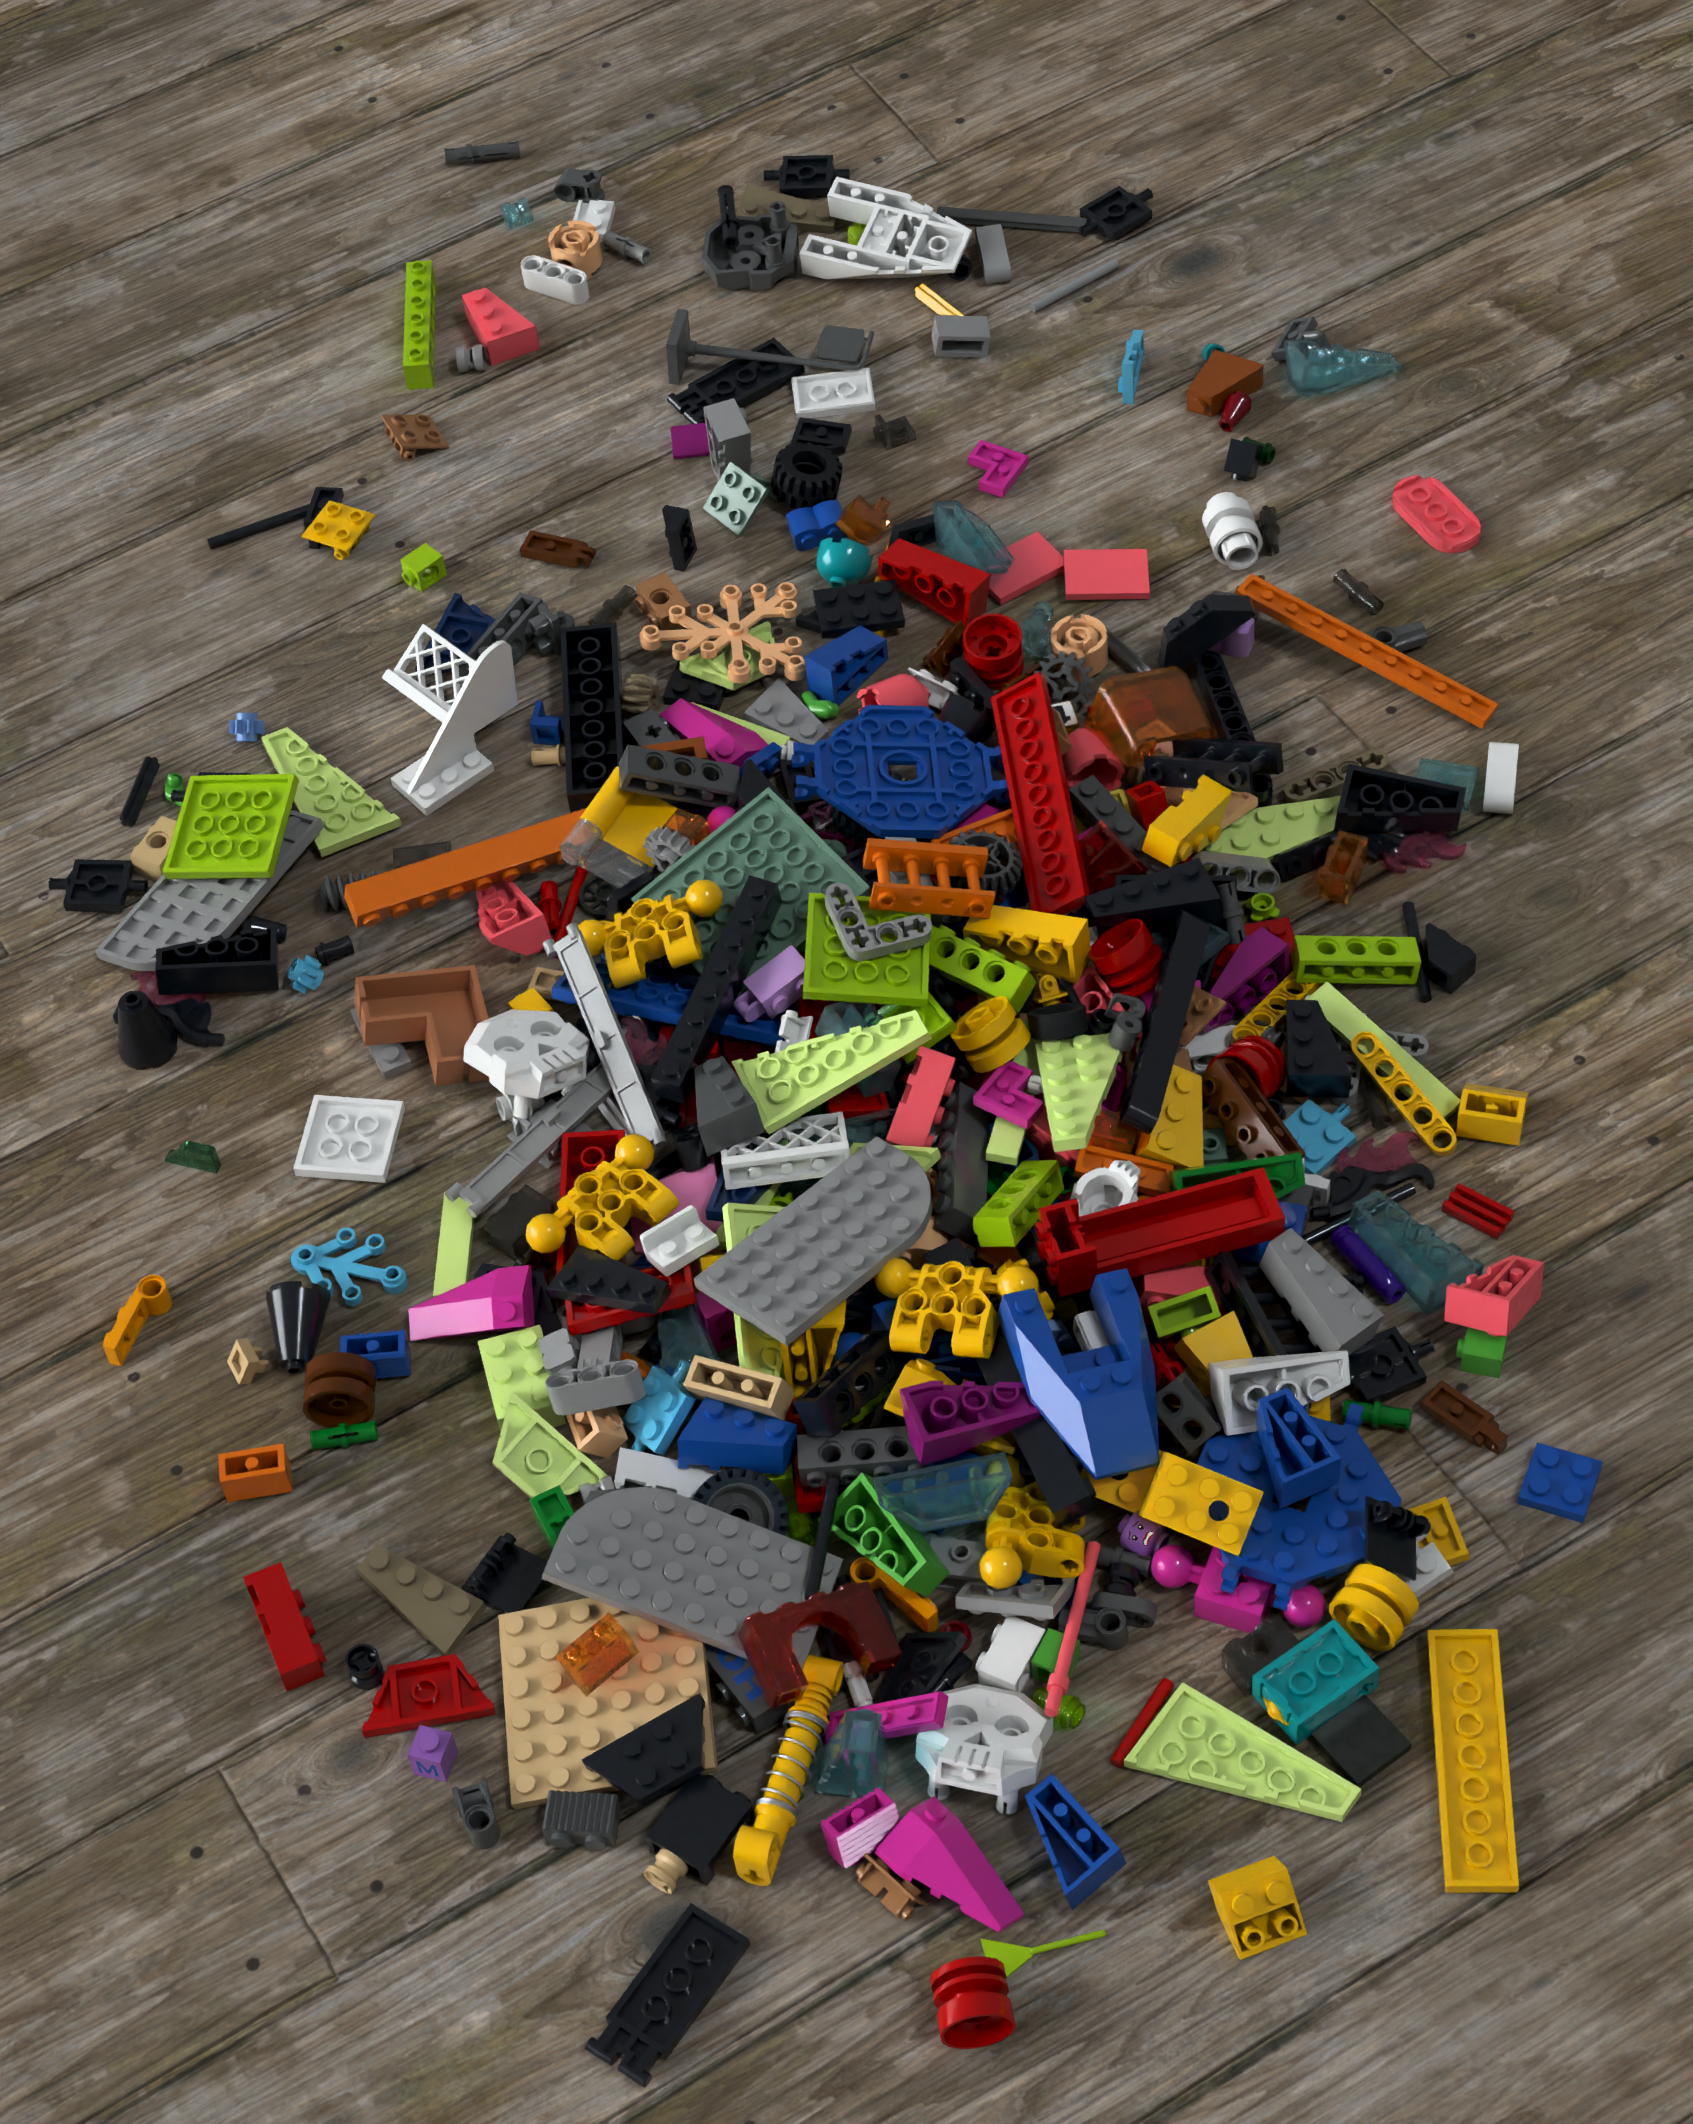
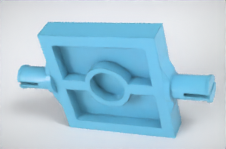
M1308 1099L1283 1122L1306 1153L1303 1157L1305 1158L1306 1174L1320 1175L1356 1142V1135L1341 1123L1342 1120L1352 1113L1350 1107H1346L1345 1103H1342L1333 1113H1329Z
M680 1359L672 1376L668 1375L663 1369L652 1366L643 1381L646 1389L645 1396L637 1402L631 1403L622 1419L623 1424L633 1432L636 1439L630 1450L644 1452L648 1446L654 1453L665 1455L696 1400L683 1386L691 1366L687 1361Z

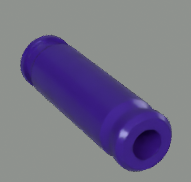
M1342 1225L1331 1234L1330 1243L1337 1247L1338 1252L1359 1275H1363L1364 1280L1379 1296L1383 1297V1301L1386 1304L1396 1303L1403 1297L1406 1291L1405 1285L1399 1282L1396 1275L1356 1233L1352 1232V1228L1349 1225Z

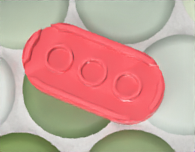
M1421 475L1406 477L1396 484L1392 494L1393 508L1433 548L1445 553H1461L1473 548L1478 543L1481 535L1480 520L1441 481L1429 476L1428 479L1421 478Z

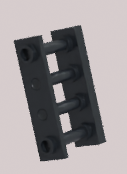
M1177 736L1172 739L1173 756H1144L1146 782L1151 780L1159 786L1196 789L1198 779L1204 774L1232 791L1251 793L1254 791L1253 773L1279 775L1284 771L1282 743Z
M1230 1251L1220 1252L1205 1274L1227 1314L1231 1311L1235 1312L1253 1358L1322 1352L1319 1346L1314 1347L1308 1338L1309 1331L1301 1320L1297 1321L1291 1313V1305L1286 1298L1279 1296L1259 1266L1238 1267ZM1266 1279L1273 1291L1253 1293L1246 1280ZM1280 1304L1287 1317L1267 1319L1260 1305ZM1295 1330L1302 1343L1281 1344L1275 1331Z

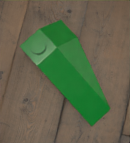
M1301 1152L1169 1170L1171 1191L1181 1190L1264 1167L1278 1199L1306 1184Z

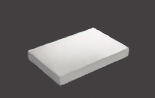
M870 368L791 378L797 420H799V417L812 419L876 410Z

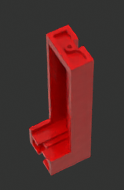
M1263 1167L1080 1217L1077 1198L1039 1208V1222L1035 1223L1039 1241H1036V1247L1040 1260L1046 1259L1047 1261L1046 1275L1050 1286L1056 1285L1059 1296L1062 1297L1091 1289L1097 1274L1127 1268L1130 1277L1133 1278L1218 1255L1220 1252H1229L1273 1240L1285 1232V1216Z

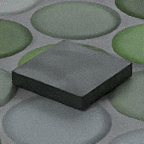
M1366 1695L1359 1698L1311 1733L1312 1741L1347 1779L1359 1788L1409 1752L1412 1746L1410 1741Z

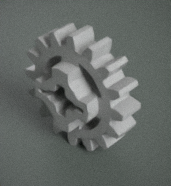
M660 827L652 830L643 845L647 849L646 856L653 859L652 865H658L657 869L661 873L696 846L690 845L691 841L684 835L680 837L677 830L671 833L668 827H665L663 830Z

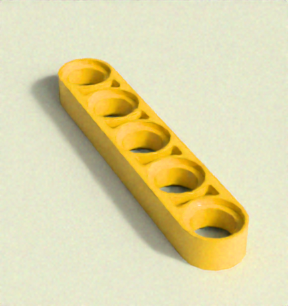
M1292 971L1234 1027L1230 1045L1238 1037L1248 1035L1261 1036L1269 1026L1274 1027L1276 1032L1284 1024L1285 1009L1275 1010L1271 1005H1280L1285 1008L1286 1000H1305L1308 994L1312 995L1322 986V983H1296L1294 972ZM1287 989H1296L1301 994L1289 993ZM1264 1021L1268 1024V1026H1259L1256 1025L1254 1022Z
M1368 1031L1356 1034L1352 1039L1351 1048L1357 1061L1435 1155L1448 1156L1452 1154L1457 1146L1456 1134L1452 1127L1376 1035ZM1363 1040H1370L1375 1044V1047L1371 1053L1362 1054L1357 1050L1358 1044ZM1382 1063H1389L1393 1066L1394 1071L1390 1076L1383 1078L1377 1075V1067ZM1401 1086H1407L1412 1089L1413 1095L1410 1099L1401 1101L1395 1097L1396 1090ZM1425 1109L1431 1112L1432 1119L1427 1124H1418L1414 1120V1116L1419 1110ZM1440 1133L1448 1134L1452 1139L1451 1144L1446 1148L1435 1146L1433 1140L1436 1135Z

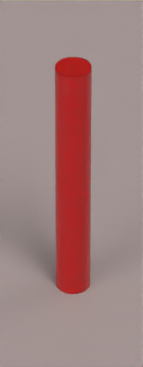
M1162 1678L1110 1758L1112 1765L1122 1768L1124 1759L1139 1741L1174 1687L1171 1680Z

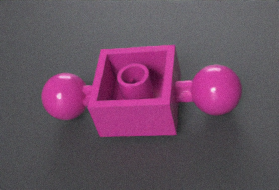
M1166 1545L1156 1551L1151 1561V1572L1160 1585L1166 1588H1179L1188 1582L1198 1584L1194 1596V1617L1257 1636L1261 1635L1270 1608L1273 1607L1276 1598L1275 1589L1277 1585L1241 1574L1234 1594L1220 1590L1224 1579L1221 1576L1225 1564L1222 1560V1554L1217 1547L1213 1546L1206 1566L1195 1563L1190 1552L1179 1545ZM1307 1584L1305 1587L1294 1590L1287 1611L1282 1610L1287 1621L1299 1628H1309L1318 1624L1324 1617L1326 1601L1319 1589Z

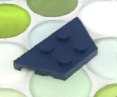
M454 593L435 632L464 653H467L494 623L495 619L488 614L482 613L480 608L474 604L468 605L463 601L460 594ZM430 638L425 650L432 648V638ZM449 649L440 652L441 664L451 661ZM433 654L423 657L424 669L434 667ZM452 668L442 670V673L452 672Z

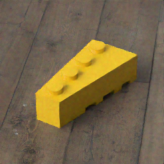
M993 905L990 918L970 917L963 928L964 937H969L981 945V949L988 952L992 948L1006 957L1005 960L1012 964L1017 960L1027 965L1031 970L1062 978L1074 984H1077L1090 961L1088 955L1091 949L1088 919Z

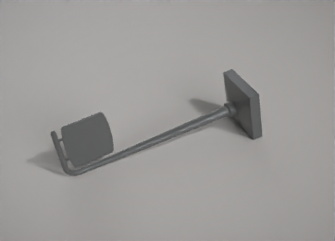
M677 309L666 343L669 384L680 385L688 357H695L696 354L858 370L866 364L874 331H870L868 338H866L863 329L831 325L824 327L817 345V358L856 363L859 356H862L859 364L848 365L697 344V341L690 339L688 310ZM864 340H867L864 353L861 354Z

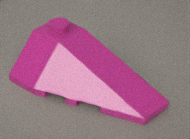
M682 698L659 715V717L663 716L666 719L669 728L682 740L704 736L708 760L739 766V771L746 759L769 745L756 732Z
M531 1266L495 1269L409 1308L410 1341L514 1332L535 1326Z
M932 1797L911 1809L876 1849L875 1854L900 1877L910 1883L913 1878L930 1887V1894L939 1899L942 1895L960 1904V1909L963 1913L998 1933L1021 1920L1025 1914L961 1821L936 1797Z

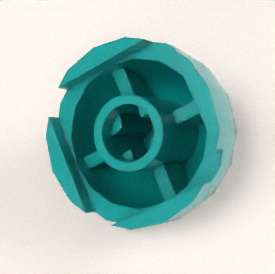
M833 538L822 540L816 555V565L823 579L829 582V585L833 588L859 584L866 577L871 567L873 556L868 555L869 549L858 542L845 538L841 539V543L832 542Z

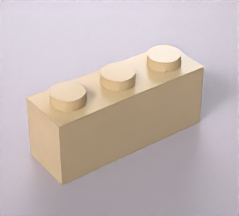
M694 1355L683 1384L696 1399L704 1400L705 1397H709L781 1420H785L795 1391L781 1377Z

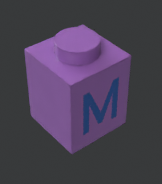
M419 1725L408 1753V1758L415 1775L447 1782L458 1755L453 1734Z

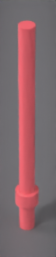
M1090 1541L1087 1544L1084 1555V1571L1078 1578L1055 1671L1050 1674L1046 1687L1049 1694L1044 1714L1049 1717H1056L1058 1715L1062 1696L1066 1695L1070 1683L1068 1672L1101 1545L1095 1541Z

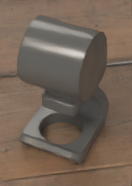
M1115 993L1108 1004L1104 1015L1108 1018L1116 1019L1107 1040L1116 1050L1129 1052L1134 1047L1135 1038L1142 1030L1141 1020L1146 1010L1145 1004L1140 999ZM1118 1002H1125L1130 1006L1127 1011H1121L1120 1013L1112 1009L1113 1005Z

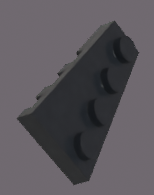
M581 1245L576 1248L547 1287L551 1298L657 1314L672 1293L668 1282Z

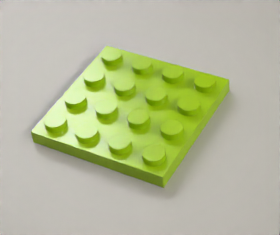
M295 774L190 776L162 871L167 879L272 878L299 783Z
M809 893L803 999L927 1007L930 940L922 946L865 961L853 960L846 954L826 909L825 894ZM834 896L839 899L842 908L844 899H840L839 896ZM855 896L868 926L912 915H923L931 921V914L869 909L870 896ZM851 917L841 920L846 926H854L858 923L856 919ZM913 928V929H916V930L918 931V933H922V932H923V931H919L918 928ZM885 933L881 936V939L885 942H894L897 940V937L891 933ZM858 935L855 936V945L864 948L865 946H861L859 943Z

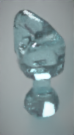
M1037 602L1033 605L1031 611L1033 618L1025 619L1020 626L1023 650L1040 658H1048V655L1051 654V633L1043 623H1047L1052 618L1054 611L1048 602Z

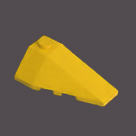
M912 1359L904 1366L884 1405V1409L904 1417L900 1389L928 1381H943V1385L956 1384L943 1372L936 1370L933 1363L924 1359H917L916 1361ZM1010 1431L982 1443V1445L1012 1455L1019 1448Z

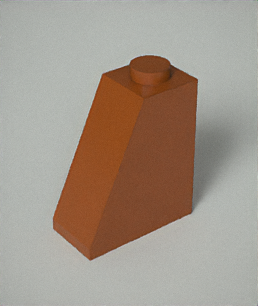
M1214 350L1187 389V410L1213 417L1224 410L1228 395L1234 391H1241L1250 395L1260 389L1263 385V364Z

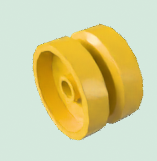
M1006 997L990 998L976 1005L955 1023L957 1029L950 1033L961 1051H966L965 1057L975 1072L984 1073L1004 1065L1018 1055L1030 1040L1031 1033L1020 1018H1015L1016 1011Z
M1359 1564L1353 1568L1345 1580L1344 1588L1340 1589L1330 1602L1329 1613L1332 1620L1335 1619L1356 1642L1377 1651H1389L1395 1647L1403 1635L1404 1627L1410 1624L1418 1612L1419 1602L1410 1587L1393 1573L1372 1564Z

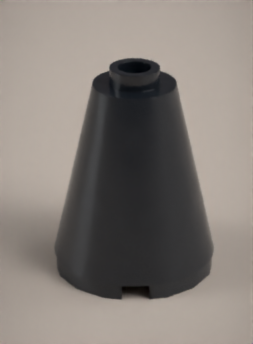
M951 695L946 700L938 719L943 723L949 721L964 731L965 737L975 744L978 742L983 743L990 738L995 731V725L988 714L983 710L980 714L973 709L975 703L959 695Z
M137 990L129 991L122 995L118 1001V1051L120 1057L127 1066L136 1070H144L143 1067L153 1066V1069L163 1066L177 1052V1033L145 993Z
M302 1281L281 1282L272 1285L270 1293L268 1291L266 1293L279 1366L284 1368L287 1373L301 1374L305 1371L307 1363L314 1358L330 1303V1292L327 1288L312 1283V1288L302 1287Z

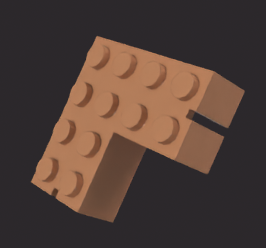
M475 965L356 977L354 1001L360 1021L364 1046L425 1040L435 1086L463 1083V1078H468V1082L489 1080V1076L463 1061L464 1046L478 1023L489 1019Z

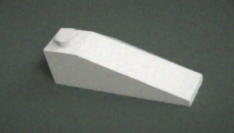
M1346 1350L1241 1358L1208 1363L1211 1397L1224 1432L1228 1436L1257 1431L1258 1400L1288 1387L1299 1403L1304 1406L1312 1401L1317 1402L1351 1384L1348 1351Z

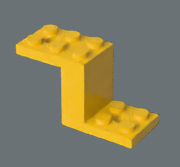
M1159 1450L1158 1466L1129 1472L1122 1480H1115L1112 1477L1095 1480L1084 1466L1080 1473L1082 1480L1087 1477L1090 1479L1097 1494L1096 1498L1133 1513L1139 1511L1141 1517L1236 1556L1240 1554L1264 1493L1254 1487ZM1217 1500L1225 1502L1228 1506V1515L1221 1521H1215L1209 1515V1506Z

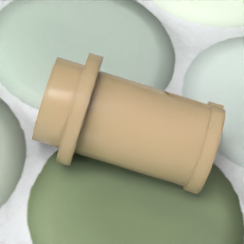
M557 744L556 747L532 748L531 759L533 766L557 764L559 767H562L563 764H566L565 747Z

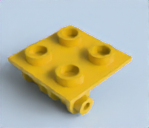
M329 500L302 534V538L334 547V556L339 560H343V558L349 557L352 548H355L358 542L362 540L363 534L369 531L375 514Z

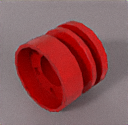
M985 614L975 618L967 625L963 632L965 663L991 690H1000L1005 682H1010L1020 674L1022 675L1024 671L1022 631L1017 622L1005 615Z
M1137 918L1124 921L1106 931L1093 943L1088 952L1089 958L1098 972L1106 975L1105 981L1112 988L1113 994L1120 993L1132 997L1141 995L1157 984L1164 959L1160 946L1152 944L1154 941L1152 934L1144 922Z
M1253 1035L1237 1039L1227 1049L1216 1055L1206 1068L1207 1071L1216 1059L1236 1057L1266 1100L1283 1086L1287 1075L1286 1062L1281 1051L1271 1041L1261 1036Z
M986 1956L966 1957L946 1963L932 1973L930 1984L935 2007L939 2009L936 2013V2018L943 2044L957 2049H976L1003 2041L1014 2032L1016 2023L1011 2000L1007 1997L1009 1987L1006 1980L1005 1967L1001 1961Z

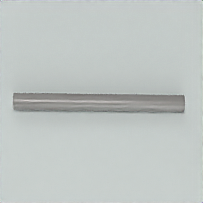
M1112 259L1029 304L1031 311L1035 313L1119 268L1117 260Z

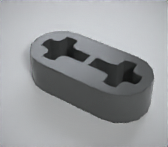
M1109 1592L1094 1594L1091 1610L1101 1611L1107 1607H1115L1124 1613L1127 1626L1149 1628L1154 1625L1157 1606L1152 1601Z

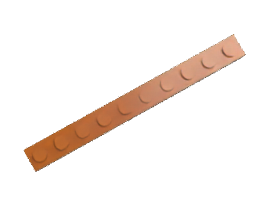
M1252 573L1236 590V594L1249 596L1253 601L1255 609L1481 729L1486 726L1497 711L1498 703Z

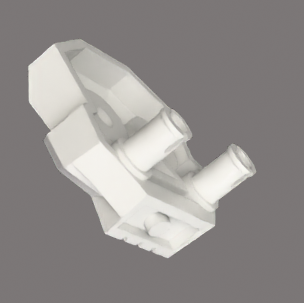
M511 1009L477 1024L464 1046L463 1061L489 1076V1082L504 1095H515L513 1115L520 1119H527L528 1116L531 1117L533 1114V1098L540 1099L558 1090H561V1094L564 1096L578 1082L586 1079V1059L589 1057L590 1039L571 1023H565L557 1012Z
M980 1684L943 1691L949 1697L943 1728L920 1732L916 1739L915 1758L929 1774L928 1795L931 1798L935 1797L936 1788H938V1800H943L950 1795L949 1786L997 1795V1811L1003 1814L1005 1802L1007 1803L1006 1814L1015 1813L1018 1810V1790L1036 1783L1042 1765L1043 1748L1053 1734L1054 1718L1045 1715L1044 1710L1020 1692Z

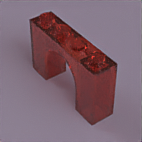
M869 1581L859 1584L849 1582L839 1587L837 1591L828 1594L818 1592L811 1595L806 1601L798 1604L787 1602L779 1606L775 1611L767 1614L756 1612L744 1620L738 1633V1638L770 1709L801 1699L808 1686L807 1679L792 1646V1635L804 1627L824 1626L839 1633L848 1643L863 1677L895 1667L902 1654Z

